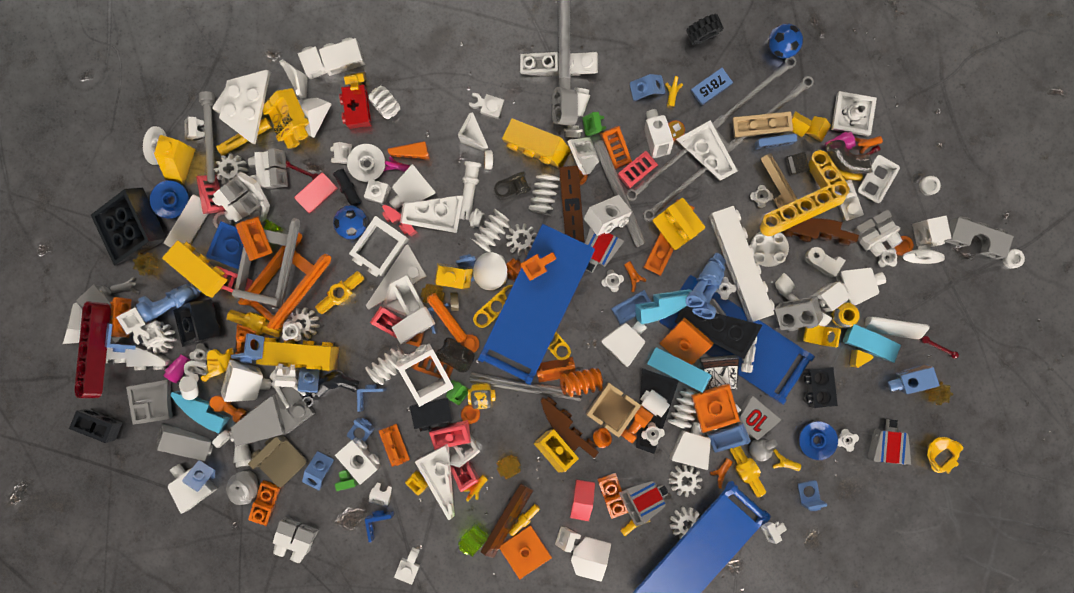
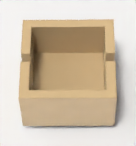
M607 382L587 410L586 415L600 425L603 424L604 428L620 437L641 405L626 394L623 395V392Z

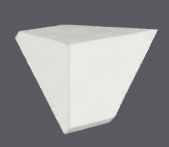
M319 98L300 99L298 101L304 112V118H307L309 124L305 127L309 136L314 138L331 103Z
M473 112L469 113L458 133L460 142L481 151L489 150Z
M408 275L389 284L383 307L407 317L425 307Z
M77 302L72 306L63 344L79 343L82 308Z

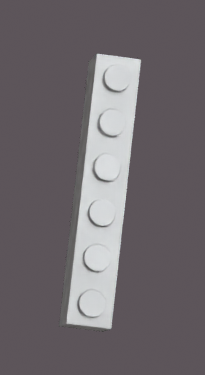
M734 206L712 213L709 219L733 283L736 286V291L747 320L754 322L774 315V303L771 299L769 300L767 295L768 287L765 281L762 282L760 277L761 269L759 264L755 263L753 258L755 255L751 245H748L746 240L748 235L746 229L742 228L740 224L741 216L739 211L735 210Z

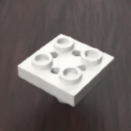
M839 91L836 96L831 130L870 136L877 98Z

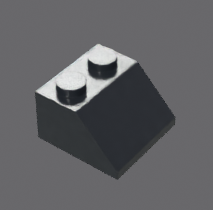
M212 299L190 302L173 310L182 347L220 337V325L216 320V308L212 304Z

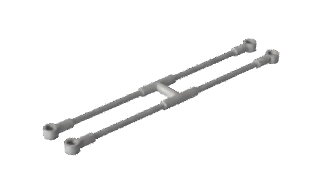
M795 57L786 58L783 64L773 71L770 77L727 113L712 122L728 153L742 143L745 137H736L728 143L718 132L717 128L773 79L779 77L787 69L793 68L796 65ZM787 60H791L793 64L789 65ZM810 76L804 77L801 83L767 114L775 113L793 97L798 96L803 90L810 88L814 83L813 78ZM808 80L810 85H806L804 81ZM685 148L682 149L646 181L643 180L637 187L628 190L626 193L628 201H634L638 194L648 187L650 182L683 156L687 150ZM703 166L667 198L658 202L651 209L646 210L643 213V219L648 222L652 221L655 215L671 199L704 173L707 168ZM633 192L635 198H630L628 193ZM647 212L652 214L651 219L646 218L645 214Z

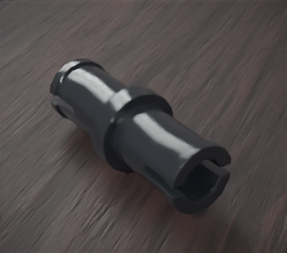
M339 169L335 171L333 176L340 186V192L345 195L349 204L353 206L361 204L362 201L354 189L355 185L350 182L345 170Z

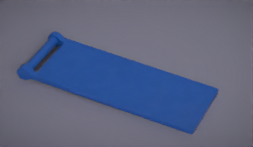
M542 224L525 261L536 254L543 258L552 252L557 259L545 265L547 272L531 281L528 279L523 268H521L478 361H485L531 385L595 249ZM489 349L530 368V373H525L488 355Z
M690 275L680 290H693L698 283L697 278ZM718 292L714 293L712 298L716 300L727 316L748 321L742 308L728 299H721V295ZM681 310L659 320V322L672 330L677 325L675 320ZM754 321V323L762 324V327L757 335V344L754 346L756 350L754 362H752L753 370L751 373L741 371L744 361L739 357L738 375L784 405L787 401V395L815 356L762 321ZM713 344L705 352L710 357L735 355L716 344ZM800 354L803 356L802 360L781 392L777 394L774 391Z
M728 482L721 495L633 593H701L760 526L770 520L771 515L758 507L738 489V485L735 482ZM732 494L758 516L757 520L754 521L728 497Z

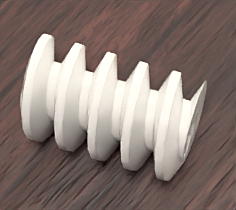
M549 174L537 175L536 180L539 183H534V187L538 190L532 191L535 198L530 200L535 205H530L529 210L551 216L547 211L553 210V208L548 204L555 202L550 196L557 194L552 188H558L554 181H558L560 178Z
M496 209L493 210L496 216H488L491 222H483L486 228L479 227L481 234L474 233L477 240L471 239L487 252H491L489 245L496 246L494 239H501L498 233H506L503 227L510 228L508 223L510 220Z
M398 346L397 351L392 348L390 349L391 356L384 353L385 360L378 358L379 365L372 362V370L365 367L375 383L378 382L383 385L385 384L384 378L386 380L391 379L390 373L394 376L397 375L396 369L398 368L395 362L404 355V352Z
M685 388L686 391L679 392L683 398L676 399L680 405H674L673 407L677 412L670 413L674 420H667L669 423L683 429L685 427H692L688 420H695L691 413H696L691 395L697 392Z

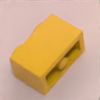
M554 429L547 430L533 443L557 472H566L579 459Z

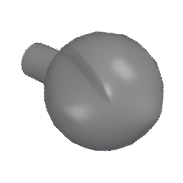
M761 438L754 440L749 446L750 455L757 461H766L772 456L773 448L778 443L775 439L770 441Z

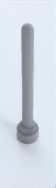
M204 91L199 93V102L203 106L207 181L213 183L215 181L211 106L215 102V94Z

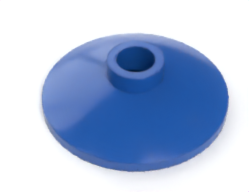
M171 180L157 184L150 195V205L153 211L160 217L167 219L180 216L189 201L188 192L185 187ZM174 197V203L170 204V198Z
M815 421L807 424L802 429L799 436V445L807 457L814 460H824L832 456L836 451L838 436L834 428L829 424ZM818 436L819 442L814 443V438Z

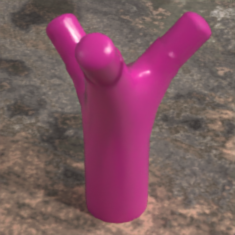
M390 156V161H385V164L388 166H385L384 171L400 170L406 172L410 165L399 163Z

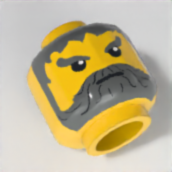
M843 303L834 311H831L832 322L840 328H850L860 318L858 308L851 303Z
M474 384L471 386V389H468V404L472 405L474 409H488L492 406V401H496L495 390H491L490 384Z

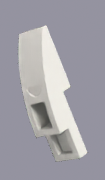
M597 52L570 54V76L598 73ZM559 53L520 54V73L537 76H559Z
M135 345V350L126 349L125 353L113 352V348H107L106 363H108V359H115V363H126V367H134V370H146V366H153V370L166 369L167 365L173 363L166 356L160 353L155 354L153 351H147V348Z

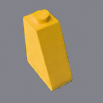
M160 135L154 155L165 180L176 181L185 185L195 149L177 139Z

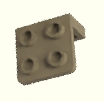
M279 435L269 438L264 443L266 447L254 452L251 455L252 460L248 463L252 469L259 467L277 487H283L307 464V459L285 436Z

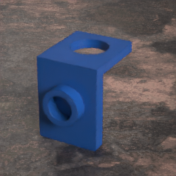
M384 510L372 512L373 515L365 518L368 542H372L375 538L372 522L391 519L394 516L393 511L384 513Z

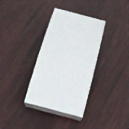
M423 307L401 320L392 329L399 343L404 344L417 334L426 331L435 322L427 307Z

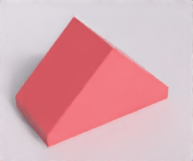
M380 306L370 323L397 338L392 327L403 319L389 309Z
M470 461L460 468L450 465L451 472L461 492L478 482L480 477Z
M576 479L570 518L589 521L593 508L595 482Z

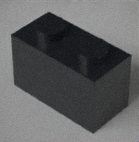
M448 398L429 401L420 407L418 404L410 406L414 429L419 428L420 432L430 430L432 425L438 424L439 427L449 426L450 422L454 420L451 403Z

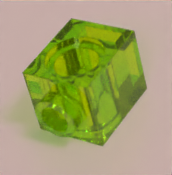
M474 523L459 539L460 551L465 555L469 554L473 557L487 541L489 535Z

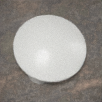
M760 231L753 237L750 243L755 254L753 256L754 261L765 267H773L783 263L789 252L788 241L781 232L773 236H765Z
M487 252L477 258L473 268V275L476 283L481 288L496 290L506 284L507 265L502 255Z

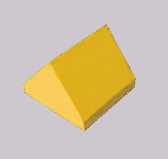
M795 111L792 116V132L803 137L810 128L812 121Z
M814 116L806 134L822 142L831 125L826 118Z
M851 350L849 364L851 367L859 368L874 357L860 350Z
M418 470L405 481V484L416 495L421 494L428 487L423 475Z

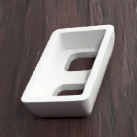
M878 155L858 188V193L875 203H880L897 175L900 166ZM877 166L887 170L884 179L874 175ZM868 182L878 187L875 195L865 191Z

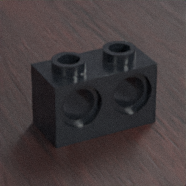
M834 367L805 369L803 380L804 384L807 385L805 399L809 407L838 406ZM817 373H820L822 376V379L819 383L815 381V375ZM822 392L824 398L821 402H818L817 395Z
M89 409L76 410L69 429L103 443H108L116 440L122 422Z

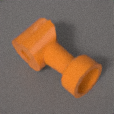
M222 395L214 396L210 399V407L214 409L213 411H224L232 415L234 422L239 421L247 414L245 409H236L231 405V402H224Z
M641 406L635 414V420L629 429H625L621 436L633 444L637 438L635 436L637 431L641 427L645 428L654 415Z

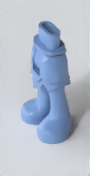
M715 253L713 258L708 260L702 273L696 279L698 281L697 285L686 297L687 306L693 307L692 312L705 319H713L716 314V308L710 304V300L716 290L719 289L726 268L724 265L726 261L720 253Z
M188 283L170 292H166V297L159 301L152 302L146 296L138 298L139 303L136 304L141 318L148 323L171 307L176 306L178 309L180 306L200 296L201 291L192 283Z

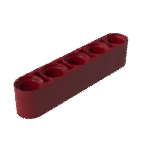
M87 301L83 305L74 388L77 398H99L103 392L107 353L105 338L107 323H110L111 313L108 303Z

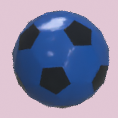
M790 23L775 27L768 39L771 52L780 58L793 57L799 52L803 44V35L800 29Z
M350 205L344 206L336 212L333 225L335 231L342 238L348 240L357 239L367 229L368 220L363 210Z

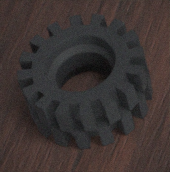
M715 13L694 22L693 25L686 29L692 45H696L718 35L719 32L723 31L724 27L718 14Z

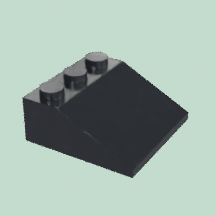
M143 187L122 190L91 214L114 266L134 258L166 240L165 233Z

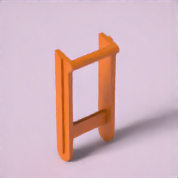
M298 232L295 248L302 240L300 232ZM282 245L247 292L256 294L262 292L282 266L286 246ZM294 251L292 264L304 272L306 276L275 315L256 301L241 298L238 303L253 307L270 321L266 327L274 330L281 329L288 316L330 264L331 256L323 254L313 265Z

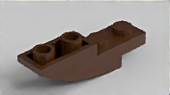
M810 218L781 232L786 237H792L793 235L800 237L799 240L810 243L819 237L829 241L831 239L838 240L839 244L845 246L856 243L859 237L858 234L841 230L842 222L822 218Z
M549 396L547 399L542 397L541 404L547 420L570 449L575 452L578 447H581L595 458L599 453L596 449L597 445L590 439L587 441L581 437L583 433L577 428H570V425L573 423L572 415L564 408L562 411L556 407L557 403Z

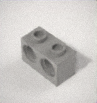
M817 296L780 302L775 308L781 330L795 331L800 327L814 328L823 319ZM805 311H810L813 316L807 315ZM786 314L792 315L794 319L788 318Z

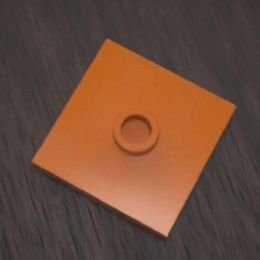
M684 317L659 344L673 356L693 365L714 343Z
M727 383L705 390L703 393L698 392L691 395L702 433L740 422L730 384Z
M531 524L503 542L499 548L519 579L552 558Z

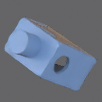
M926 364L896 373L897 379L888 381L891 393L901 390L905 394H911L940 386L934 367Z

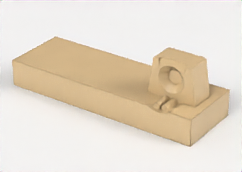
M791 112L733 117L732 119L734 138L793 131Z
M770 153L762 157L761 160L781 193L774 199L777 207L780 208L798 200L773 155Z

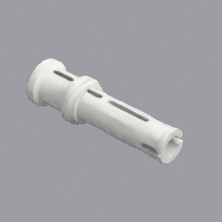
M465 161V176L462 177L464 183L463 201L459 219L469 220L472 213L475 185L479 183L478 171L481 164Z

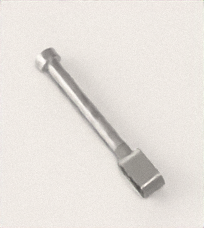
M558 0L559 87H556L552 94V120L555 124L574 126L578 119V94L576 90L571 89L570 0Z

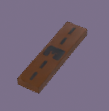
M559 167L565 234L580 242H585L579 167Z
M523 484L519 485L481 549L482 554L492 558L495 557L534 490Z

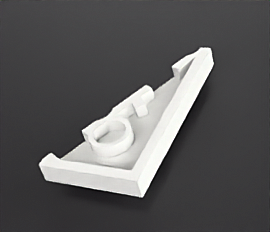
M408 244L404 247L366 304L368 310L384 302L390 283L405 275H408L413 284L427 277Z
M446 444L417 459L415 463L447 519L450 520L455 516L449 446Z

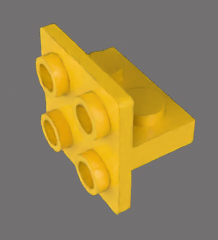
M684 198L669 206L652 220L674 250L680 248L705 229L704 224Z

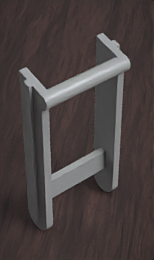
M254 210L250 214L249 219L259 217L260 220V211ZM292 219L288 234L263 229L268 242L286 246L275 298L245 291L251 261L244 247L236 286L232 292L234 298L238 300L243 298L273 305L278 309L281 308L284 304L299 232V219Z

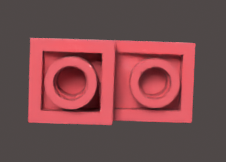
M387 205L382 206L384 209L382 214L387 222L391 221L394 225L400 222L401 214ZM399 224L404 234L408 233L412 237L417 233L412 225Z

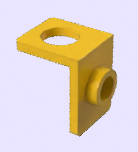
M819 325L814 328L805 327L803 341L837 348L841 329ZM834 332L835 338L832 342H829L828 335Z

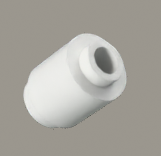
M653 389L650 392L646 390L640 399L643 401L641 405L655 416L659 415L662 417L670 406L667 400Z

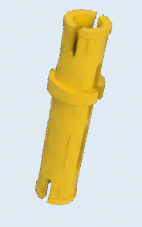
M266 117L260 121L258 135L272 128ZM238 133L217 145L216 148L221 156H225L248 142V140Z

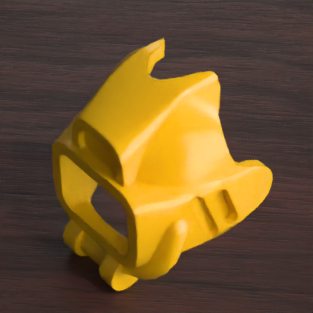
M233 348L227 349L225 354H221L217 349L210 350L207 353L208 373L201 377L202 381H207L210 377L226 372L229 360H234L231 358V355H234Z
M937 437L927 446V456L933 471L949 474L951 469L959 465L957 460L959 453L964 447L959 442L950 438ZM947 448L953 456L940 467L936 463L935 458Z

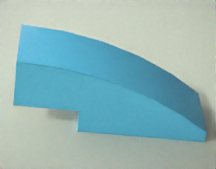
M687 289L653 294L654 302L635 304L636 319L641 324L661 320L687 306L686 297L692 290Z
M855 324L847 328L842 341L892 363H895L901 347L900 344Z
M657 347L647 363L651 367L702 393L712 376Z
M181 391L171 393V397L176 404L194 421L216 433H222L226 430L230 417L212 411L213 408L210 407L209 401L198 397L186 400L182 397Z

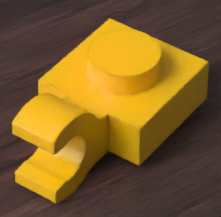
M365 72L345 75V84H351V91L358 90L359 85H363L362 82L366 80Z

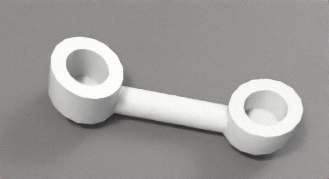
M783 273L775 282L776 289L789 301L798 299L792 293L796 288L793 281ZM805 311L807 315L813 316L810 311ZM822 312L823 319L818 325L827 326L832 318Z

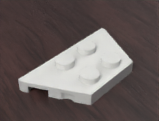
M269 70L227 80L219 118L252 144H256L271 73Z

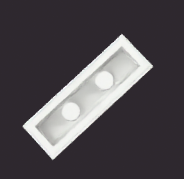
M194 194L191 196L164 241L165 245L172 247L177 240L182 243L186 241L190 244L192 243L209 215L203 214L199 196Z
M879 317L865 318L864 325L865 329L878 334L918 340L925 335L930 327L926 324Z

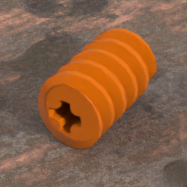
M591 368L590 370L584 369L582 372L576 371L575 374L573 372H569L568 375L561 374V390L564 395L568 392L570 397H573V391L576 392L577 396L581 395V390H583L584 394H588V388H590L592 393L595 392V387H597L598 391H602L603 378L598 368Z

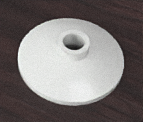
M157 126L149 128L143 140L144 156L152 165H158L154 152L159 136H166L164 130Z
M372 144L358 145L348 155V170L359 181L369 182V179L376 180L385 169V157L382 151ZM366 161L371 162L369 167L364 166Z
M923 245L918 246L917 250L905 253L903 259L912 263L931 264L943 261L945 256L940 252L930 250V246Z

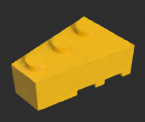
M513 118L502 137L503 141L507 144L506 147L513 151L520 150L524 155L537 158L541 162L558 169L559 167H564L571 152V149L561 137Z
M177 240L162 259L202 293L213 298L228 281L223 276L225 273L217 266L213 267L209 263L210 260L203 254L196 252V248L189 242L182 243Z

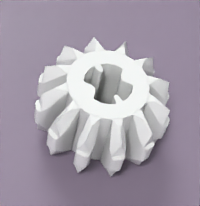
M384 86L375 88L368 95L370 102L386 119L394 117L400 110L399 103Z
M229 154L228 158L224 155L221 156L222 162L216 161L219 168L214 169L215 172L219 173L216 178L222 180L221 183L224 185L236 177L238 173L249 172L247 168H244L247 164L246 161H241L240 156L234 157L233 154Z
M516 224V232L512 228L509 229L513 236L506 235V239L512 240L506 245L507 247L514 245L511 249L512 253L518 249V256H521L522 250H524L527 256V249H531V244L534 242L532 238H536L537 233L530 234L533 231V227L526 230V224H523L522 229H520L519 225ZM520 235H523V238L527 237L523 245H521V242L517 243Z
M306 307L302 311L300 308H296V314L293 312L290 314V317L293 319L286 320L294 324L301 320H306L304 323L306 327H302L300 330L301 340H303L304 336L306 339H310V333L316 335L317 332L314 330V327H320L319 324H315V321L319 320V317H313L315 311L311 310L308 313V308Z
M159 322L166 338L147 347V351H153L155 354L160 352L167 353V348L172 349L174 347L171 341H176L177 339L172 338L175 331L170 330L171 325H164L163 322Z
M682 464V469L675 466L678 472H670L674 477L669 479V483L673 484L671 489L673 491L677 490V495L679 496L683 491L685 497L689 496V491L695 495L696 491L694 488H701L697 484V482L702 481L701 477H697L700 471H693L694 466H689L687 469L686 464ZM684 476L690 478L687 479L689 481L687 484H685L684 482L681 483V481H683L682 478Z
M681 507L682 513L675 510L674 512L677 517H670L674 522L670 524V528L675 529L673 534L675 536L679 535L680 539L699 519V512L693 513L692 507H689L687 512L685 507ZM685 520L690 524L688 527L683 523Z

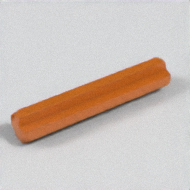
M436 293L427 297L428 303L458 343L463 342L466 339V334Z

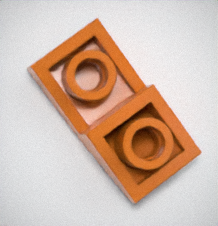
M616 473L597 479L611 519L629 513L619 495V492L622 490Z
M265 480L260 483L256 500L252 504L249 521L264 526L268 525L281 487H277L274 483Z

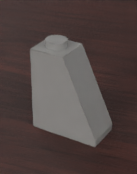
M276 394L269 396L231 427L229 436L231 441L235 442V446L283 435L285 428Z
M164 423L161 424L156 439L158 451L205 461L206 456H210L213 448L210 438Z

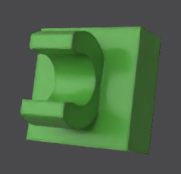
M592 112L582 117L586 136H592L606 129V126H601V120L604 119V116H600L599 112Z
M451 380L454 388L446 392V397L460 405L468 395L469 388L459 381Z
M346 469L339 472L340 481L335 483L336 491L356 487L359 483L354 477L350 478V473Z

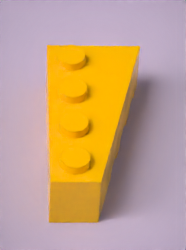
M265 337L262 359L256 360V364L271 366L283 364L286 367L295 365V368L306 367V369H322L325 371L337 370L339 347L334 346L333 342H322V345H314L315 341L303 340V344L295 343L294 339L276 342V338Z

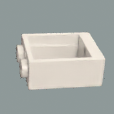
M375 216L349 254L353 256L352 261L362 266L365 264L369 267L367 271L374 276L380 275L384 277L410 239ZM376 227H379L398 240V243L380 268L358 254Z
M430 344L419 346L415 352L404 354L395 362L419 407L454 388ZM431 356L443 378L416 391L405 369Z

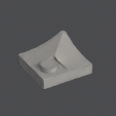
M166 379L126 387L133 425L173 418L170 380Z
M293 387L281 389L289 404L288 408L285 407L278 393H276L285 428L282 436H286L315 414L311 406L306 407L308 401L305 399L302 402V394Z

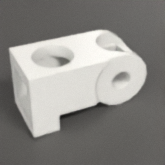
M819 247L809 249L805 253L806 262L830 278L836 277L846 261L841 257L834 259L829 257Z

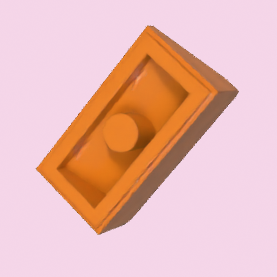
M259 217L248 219L235 225L250 261L273 253Z

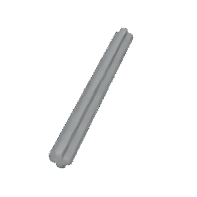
M599 140L595 142L594 148L614 196L619 195L632 210L604 141ZM632 211L628 218L629 222L626 225L635 246L639 247L645 244V240Z
M473 372L469 377V382L475 384L487 383L493 387L577 401L582 399V391L580 396H577L576 392L573 391V397H570L568 392L564 395L561 387L533 382H531V385H528L525 381Z

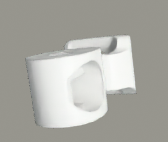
M188 361L184 365L185 377L181 379L179 388L182 397L186 400H192L199 394L197 386L198 374L206 375L208 373L207 365L197 361Z

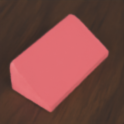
M322 172L294 198L308 213H311L338 188Z
M468 420L452 423L445 427L437 426L429 432L434 450L446 444L452 447L471 442Z

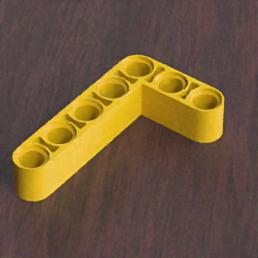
M815 151L808 163V169L821 189L767 213L760 225V231L763 235L773 236L844 202L850 188L825 151ZM801 207L807 208L808 211L802 210ZM784 215H789L791 219L785 218ZM767 222H770V223H772L774 226H773V227L768 226L766 223H767Z
M513 285L503 288L475 313L473 321L476 326L485 328L498 318L501 310L494 312L491 306L493 302L499 301L503 308L507 299L506 291L512 289ZM480 314H485L488 317L487 323L484 325H480L477 321ZM555 332V339L550 343L548 349L557 359L566 360L571 354V349L561 336ZM559 346L567 348L566 356L559 357L556 351Z

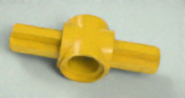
M356 271L346 281L341 280L339 283L331 286L327 292L328 296L315 306L316 310L320 314H324L335 304L339 305L346 301L353 293L352 290L364 280L363 275ZM338 288L344 290V295L341 298L336 296Z
M233 309L227 314V320L256 331V335L260 336L265 333L277 338L282 335L283 328L274 330L266 327L269 322L260 314L254 312L244 314Z
M741 446L729 449L737 462L735 470L743 483H749L756 497L763 496L766 490L759 479L761 472L752 458L746 457Z

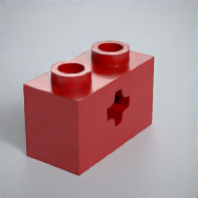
M359 85L358 90L352 91L350 89L351 86L341 87L342 94H339L340 104L344 106V112L341 114L343 124H346L349 129L371 127L368 90L365 85ZM354 104H357L358 106L355 108L356 110L353 111L352 108H354Z

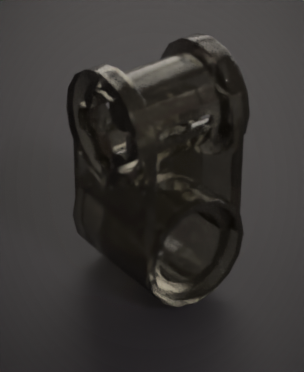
M520 172L498 181L494 186L495 197L499 200H506L531 191L532 189L528 186L525 179L526 173ZM500 186H505L508 192L501 195L497 189Z
M446 338L442 348L436 352V356L441 362L450 365L459 372H467L475 358L471 350L452 338Z

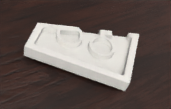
M711 120L676 139L720 181L738 172Z
M463 195L403 203L400 223L457 233Z

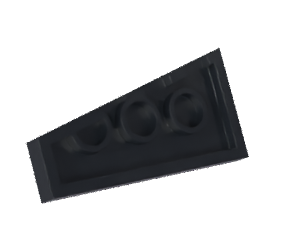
M689 306L682 308L675 320V323L678 324L685 317L714 344L742 359L746 357L762 327V324L717 313L713 319H705L692 312L693 307Z
M642 368L640 399L646 390L650 392L653 389L664 397L671 406L679 381ZM670 406L662 417L654 415L649 423L654 422L656 427L663 429ZM647 424L645 428L641 427L637 431L636 448L655 454L657 445H651L650 441L643 439L641 436L642 432L648 428Z

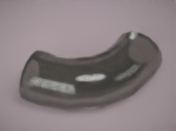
M835 140L826 145L827 154L835 166L842 171L853 174L873 172L870 153L864 155L852 154L847 150L843 140Z

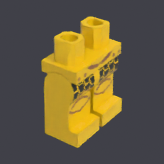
M293 88L276 91L264 104L262 112L264 115L269 114L274 124V132L277 134L278 142L284 141L288 149L297 147L300 144L299 140H303L308 136L305 127L309 124L307 118H304V112Z

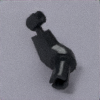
M332 371L319 379L318 392H305L306 395H302L301 401L303 402L307 398L310 399L306 403V407H310L313 405V397L317 395L320 398L328 390L338 388L339 386L355 392L357 387L350 384L358 386L359 381L344 376L342 371Z

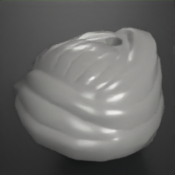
M242 470L229 478L226 493L234 504H250L257 496L258 480L252 471Z

